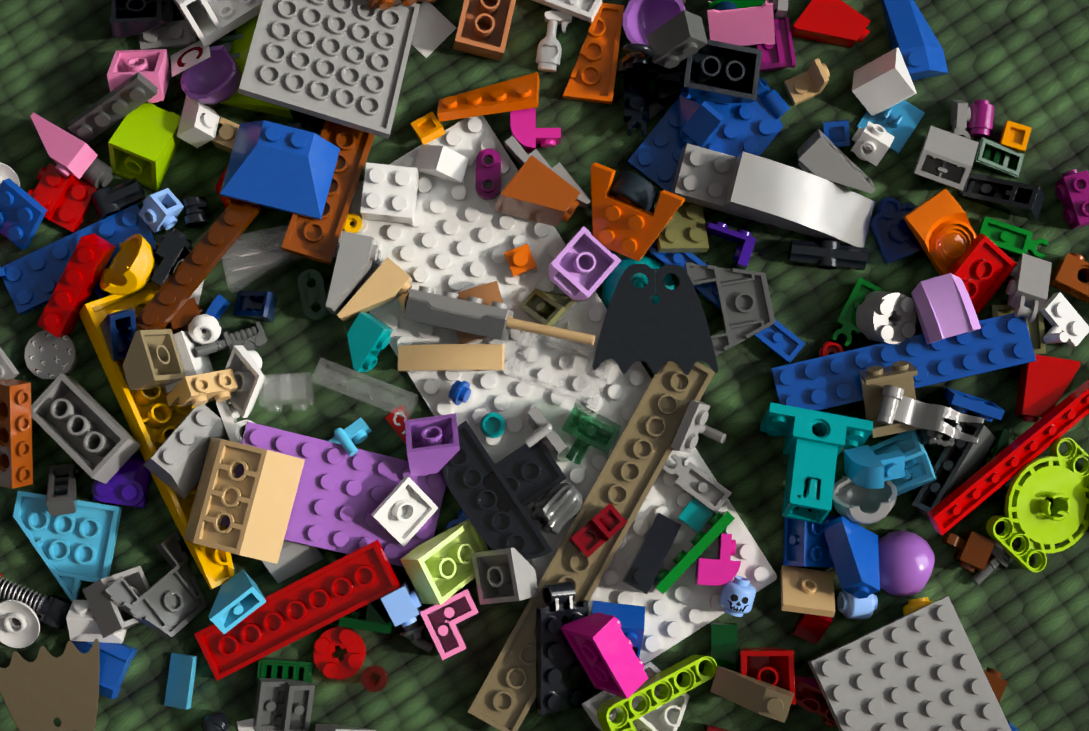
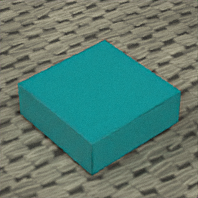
M693 497L678 519L699 533L714 512Z

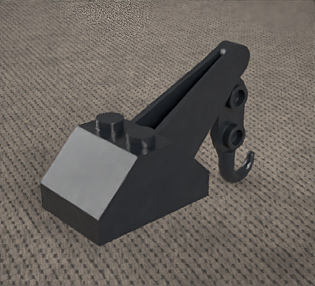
M707 39L708 44L676 66L682 67L681 72L647 69V67L663 66L653 63L652 47L646 44L631 43L625 45L623 49L625 51H634L627 53L624 58L619 59L618 73L679 82V90L690 94L694 99L700 98L714 103H752L756 101L762 50Z

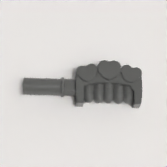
M256 322L254 326L245 328V330L241 329L239 332L235 331L229 334L227 331L223 332L222 340H216L213 343L195 347L194 353L198 358L226 349L228 354L231 355L233 347L243 345L246 350L255 351V349H259L266 344L267 338L260 322Z
M1019 537L1015 538L1012 542L1014 551L1018 550L1021 546V539ZM997 542L990 554L992 558L987 561L984 570H979L971 577V580L978 586L999 565L1002 567L1009 565L1007 562L1012 557Z

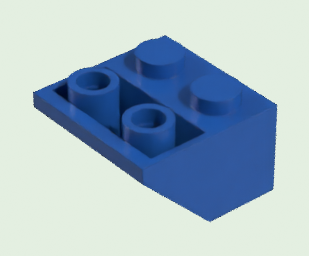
M593 601L591 615L599 612L615 616L620 621L621 630L633 644L632 649L639 658L644 634L645 607Z

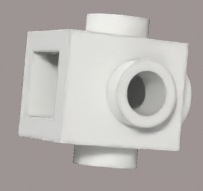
M868 122L864 129L859 127L851 139L855 142L851 151L859 159L869 161L877 166L895 137L887 133L881 125Z

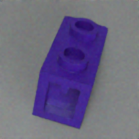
M708 222L706 225L707 233L742 244V246L737 245L732 260L736 261L734 268L745 270L757 238L751 237L752 234L742 229H737V232L728 229V226L722 222Z

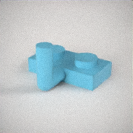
M360 417L344 430L342 428L335 429V436L329 442L341 444L348 455L353 456L358 452L354 444L357 445L366 440L372 430Z

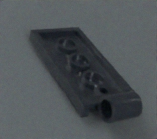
M570 581L544 585L542 596L547 606L536 608V712L540 715L582 708V704L587 701L588 675L561 630L563 625L588 616V601L573 602L575 599V588Z

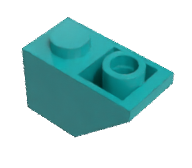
M360 312L347 333L353 369L357 372H368L374 368L378 361V354L381 349H384L391 340L390 335L393 331L391 327L370 313Z

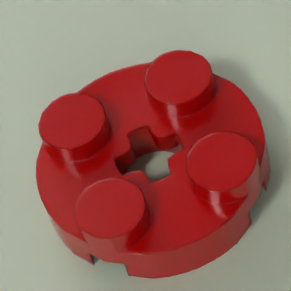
M346 627L331 628L322 633L315 642L313 651L314 662L318 670L327 678L347 679L355 675L364 663L366 657L364 640L352 629ZM336 646L347 650V653L343 655L344 660L340 661L338 657L334 658L333 653L336 651Z

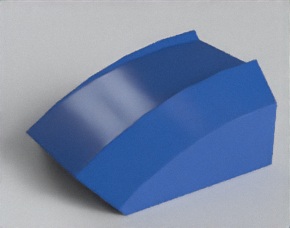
M71 641L84 654L89 652L93 645V642ZM99 642L100 695L111 700L117 698L121 690L120 686L131 661L136 655L137 648L125 643Z

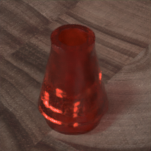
M372 665L363 671L361 681L364 688L368 691L378 692L386 686L388 676L382 667ZM373 673L380 675L381 679L379 682L373 680Z

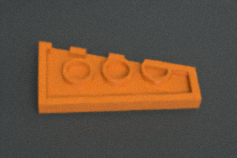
M601 4L590 25L579 57L563 93L564 99L612 104L624 5Z
M538 72L440 99L437 110L439 122L537 108L540 84Z

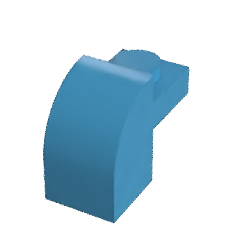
M869 445L844 450V472L854 484L860 487L881 489L884 488V481L905 477V455L901 450L875 455Z

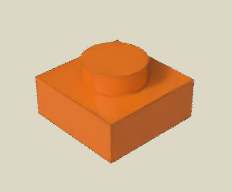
M528 244L504 252L513 278L537 269Z

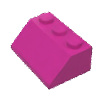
M597 612L561 627L563 634L596 689L628 699L649 678L643 669V662L632 649L633 644L621 630V623L615 616Z

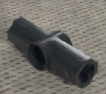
M792 239L788 251V262L815 265L816 268L826 270L845 268L864 271L868 259L867 248L840 245L839 242L831 240L811 242Z

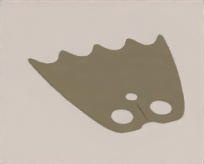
M98 639L94 640L91 649L85 654L81 653L71 641L67 642L66 648L60 657L52 656L44 646H41L38 656L33 662L24 660L18 652L14 651L10 665L7 668L0 667V693L19 731H95L100 671ZM55 718L61 720L59 727H56L53 723Z

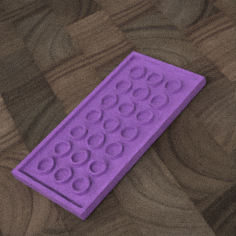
M252 422L246 423L241 444L305 460L284 540L350 554L378 540L389 563L404 567L400 559L418 545L434 537L446 488L443 469L435 474L411 477L409 462L406 460L358 449L355 455L349 456L341 444ZM239 464L235 469L237 478L244 474V466L242 464ZM407 475L433 501L438 509L403 547L378 524L371 514ZM228 516L222 519L221 525L230 526Z

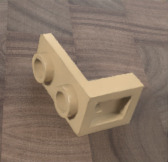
M816 58L812 61L806 72L784 81L783 85L793 106L821 94L829 81L830 73L826 64L821 63L820 59Z

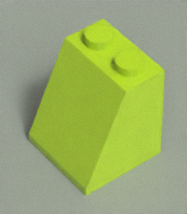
M145 102L125 116L108 142L112 173L128 180L137 178L141 185L158 191L181 141L177 137L181 116L174 112L163 110L148 102Z

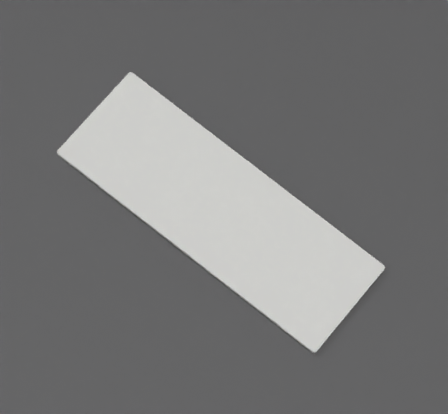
M483 115L464 118L446 129L445 134L425 144L445 146L468 158L469 162L462 184L419 172L414 224L363 219L360 210L364 180L359 182L349 213H355L362 219V227L356 234L374 237L379 250H381L379 264L374 265L373 272L364 283L387 257L411 276V289L418 290L419 286L433 288V294L443 295V291L458 293L497 281L503 303L507 304L508 310L514 311L513 318L533 323L536 322L521 310L519 306L535 288L544 292L565 294L549 277V264L566 246L555 227L494 210L501 192L516 175L518 169ZM420 146L389 165L414 167ZM487 148L496 150L501 157V190L499 195L492 200L480 198L475 188L476 157L481 150ZM486 157L484 159L485 164H491L493 162V159L491 157ZM485 182L483 185L485 189H491L493 186L491 182ZM340 237V240H339V243H338V246H337V249H336V252H335V255H334L336 258H337V254H338V250H339V245H340L341 237ZM528 244L537 269L513 278L504 252ZM596 291L587 300H578L554 326L595 335L594 345L511 329L507 342L487 337L484 340L469 343L503 344L504 371L407 372L433 415L440 416L456 413L457 426L466 420L495 464L526 444L524 439L534 432L526 421L530 418L527 415V411L536 406L567 446L560 454L555 450L552 453L550 452L567 478L561 483L573 485L582 495L583 503L652 381L640 361H636L625 374L621 372L618 364L613 359H606L596 370H593L592 366L596 347L607 312ZM399 297L393 302L369 311L370 314L393 329L389 344L397 357L398 345L460 344L456 330L403 319L405 311L399 307ZM457 380L469 382V389H471L469 399L460 405L453 404V401L448 397L452 385ZM488 413H498L505 420L506 429L498 438H488L480 429L481 419ZM695 447L690 453L681 452L673 448L664 464L670 469H675L676 462L670 458L674 454L681 459L684 467L691 462L716 481ZM663 469L659 473L588 602V616L591 615L593 601L645 607L644 634L639 656L643 664L651 661L725 613L723 607L719 604L723 585L695 584L696 560L664 594H661L654 587L658 583L655 580L647 594L622 581L658 513L681 524V527L657 576L665 568L669 571L675 565L672 560L682 550L687 552L693 546L690 541L698 534L678 519L693 497L674 483L678 478L677 475L667 474ZM548 492L524 507L529 516L532 513V507L535 506V502L540 501ZM727 499L718 512L723 514L728 511L735 518L722 532L732 534V540H736L735 555H731L730 560L741 561V564L735 576L749 579V584L756 589L757 593L777 579V575L729 499ZM715 513L711 516L708 522L716 515ZM575 517L562 527L558 535L543 531L541 527L544 524H540L539 520H533L553 550L544 556L527 559L535 569L538 583L542 579ZM708 522L701 530L703 533L711 527ZM718 537L698 558L717 559Z

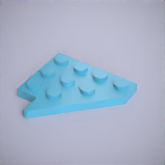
M18 491L13 517L72 602L73 600H79L82 581L97 582L110 576L122 507L76 500L75 513L51 516L46 505V495Z

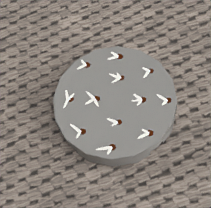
M46 330L40 331L29 339L25 347L24 359L27 368L35 376L44 380H55L61 373L68 375L77 362L76 345L68 335L57 338Z

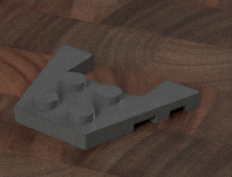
M691 262L684 264L685 271L694 286L713 282L716 285L725 330L724 334L711 336L716 356L775 324L765 273L734 268H720L712 265H698Z
M177 531L170 534L156 546L172 569L138 597L122 576L100 592L105 598L167 640L172 638L207 607L196 576H192L187 562L189 559L186 551L183 552L179 540L181 539Z

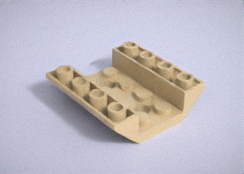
M211 437L184 540L278 564L305 460ZM239 464H242L244 466V474L237 478L235 469ZM225 516H228L230 526L223 530L221 521Z

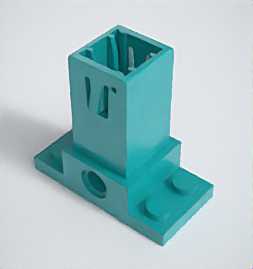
M770 402L762 418L760 431L766 432L770 436H785L783 455H788L789 457L782 507L783 517L819 524L823 522L832 508L838 455L843 448L851 449L863 446L873 431L874 421Z

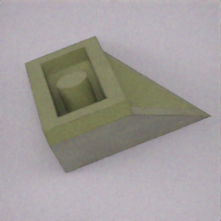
M535 288L519 307L536 323L554 327L578 300H572L567 294L544 292Z

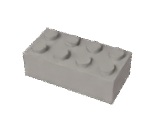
M63 373L31 405L32 418L92 479L106 484L141 446L75 379Z

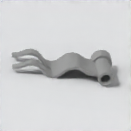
M884 385L881 394L883 400L877 418L878 422L892 425L893 420L916 428L937 431L958 440L978 444L979 438L953 428L948 423L942 421V418L958 422L982 424L984 418L963 414L946 406L920 402L903 396L904 390L899 387Z

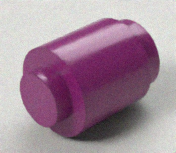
M974 100V104L969 105L971 118L967 122V130H969L970 137H989L990 131L993 129L994 106L989 104L990 101Z

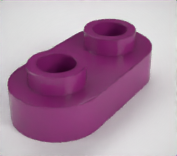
M491 148L481 150L476 157L475 188L478 196L484 200L496 198L501 190V157L496 150ZM486 157H491L493 159V162L491 164H485L484 159ZM485 182L493 184L491 189H485L483 185Z

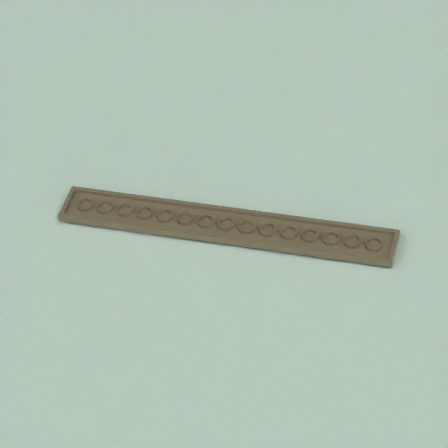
M668 361L654 375L538 584L539 595L530 598L470 706L468 713L500 731H518L536 698V608L547 606L542 596L543 586L570 581L575 588V599L573 602L582 600L589 602L673 448L671 445L690 400L700 401L715 374L713 370L696 362L690 373L685 375L675 362ZM611 503L627 523L592 555L585 559L569 539Z

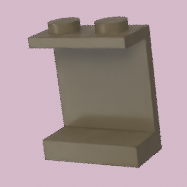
M897 361L891 366H871L866 371L859 372L865 420L874 421L871 433L873 438L920 429L893 420L892 425L877 421L883 400L881 394L884 385L899 387L904 390L903 396L916 400L913 376L918 375V371L911 362Z

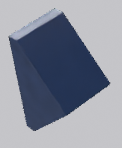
M239 290L234 315L273 323L278 298L269 291Z
M133 308L108 314L100 324L113 361L126 358L134 334L137 331L135 310Z

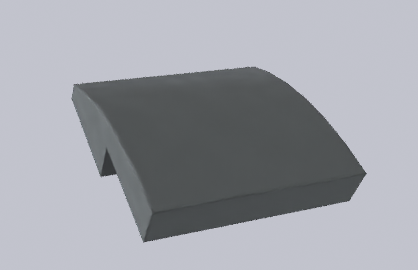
M259 678L253 729L255 731H309L315 684L291 679Z

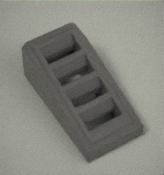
M76 463L49 466L46 505L51 516L73 514L76 512ZM69 475L68 477L56 478V476Z

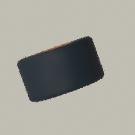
M621 171L613 182L609 195L649 211L658 197V192L650 182L641 176L629 171Z

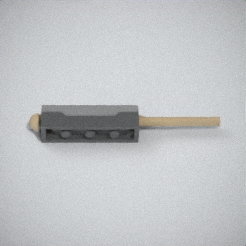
M419 286L418 290L410 289L409 292L402 294L398 300L399 307L405 311L403 319L506 342L508 341L510 328L588 345H594L595 335L514 319V311L508 310L507 304L492 301L491 306L482 304L483 299L468 296L466 301L458 299L459 294L443 291V295L433 294L434 289L425 286Z

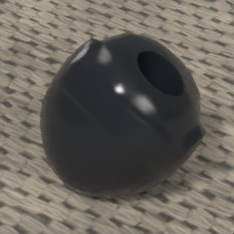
M216 712L204 717L201 727L202 731H229L230 724L224 713Z

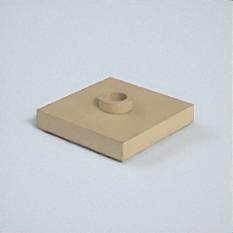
M782 565L780 571L781 610L834 617L833 572Z

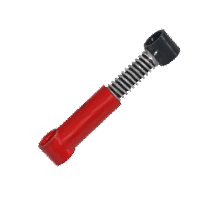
M0 573V599L23 602L39 615L40 621L56 628H64L67 622L66 617L72 604L71 601L52 594L48 597L46 595L42 596V594L38 595V592L29 591L30 589H25V586L21 588V584L17 586V583L13 584V581L4 580L2 573Z

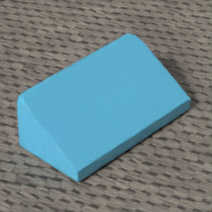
M171 653L164 706L186 710L191 708L198 656Z

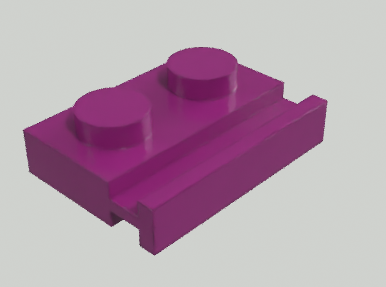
M789 17L774 19L775 44H755V49L762 50L760 72L796 67Z

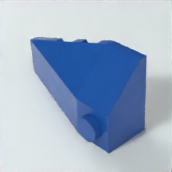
M881 0L891 50L899 48L911 80L948 74L943 48L915 1Z

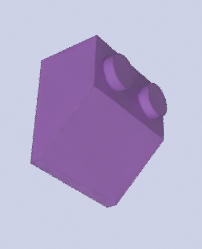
M456 413L405 420L406 448L411 477L438 473L460 450Z

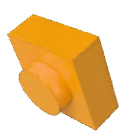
M433 112L410 123L423 145L445 134L443 126Z
M1006 121L999 144L1024 153L1032 128Z

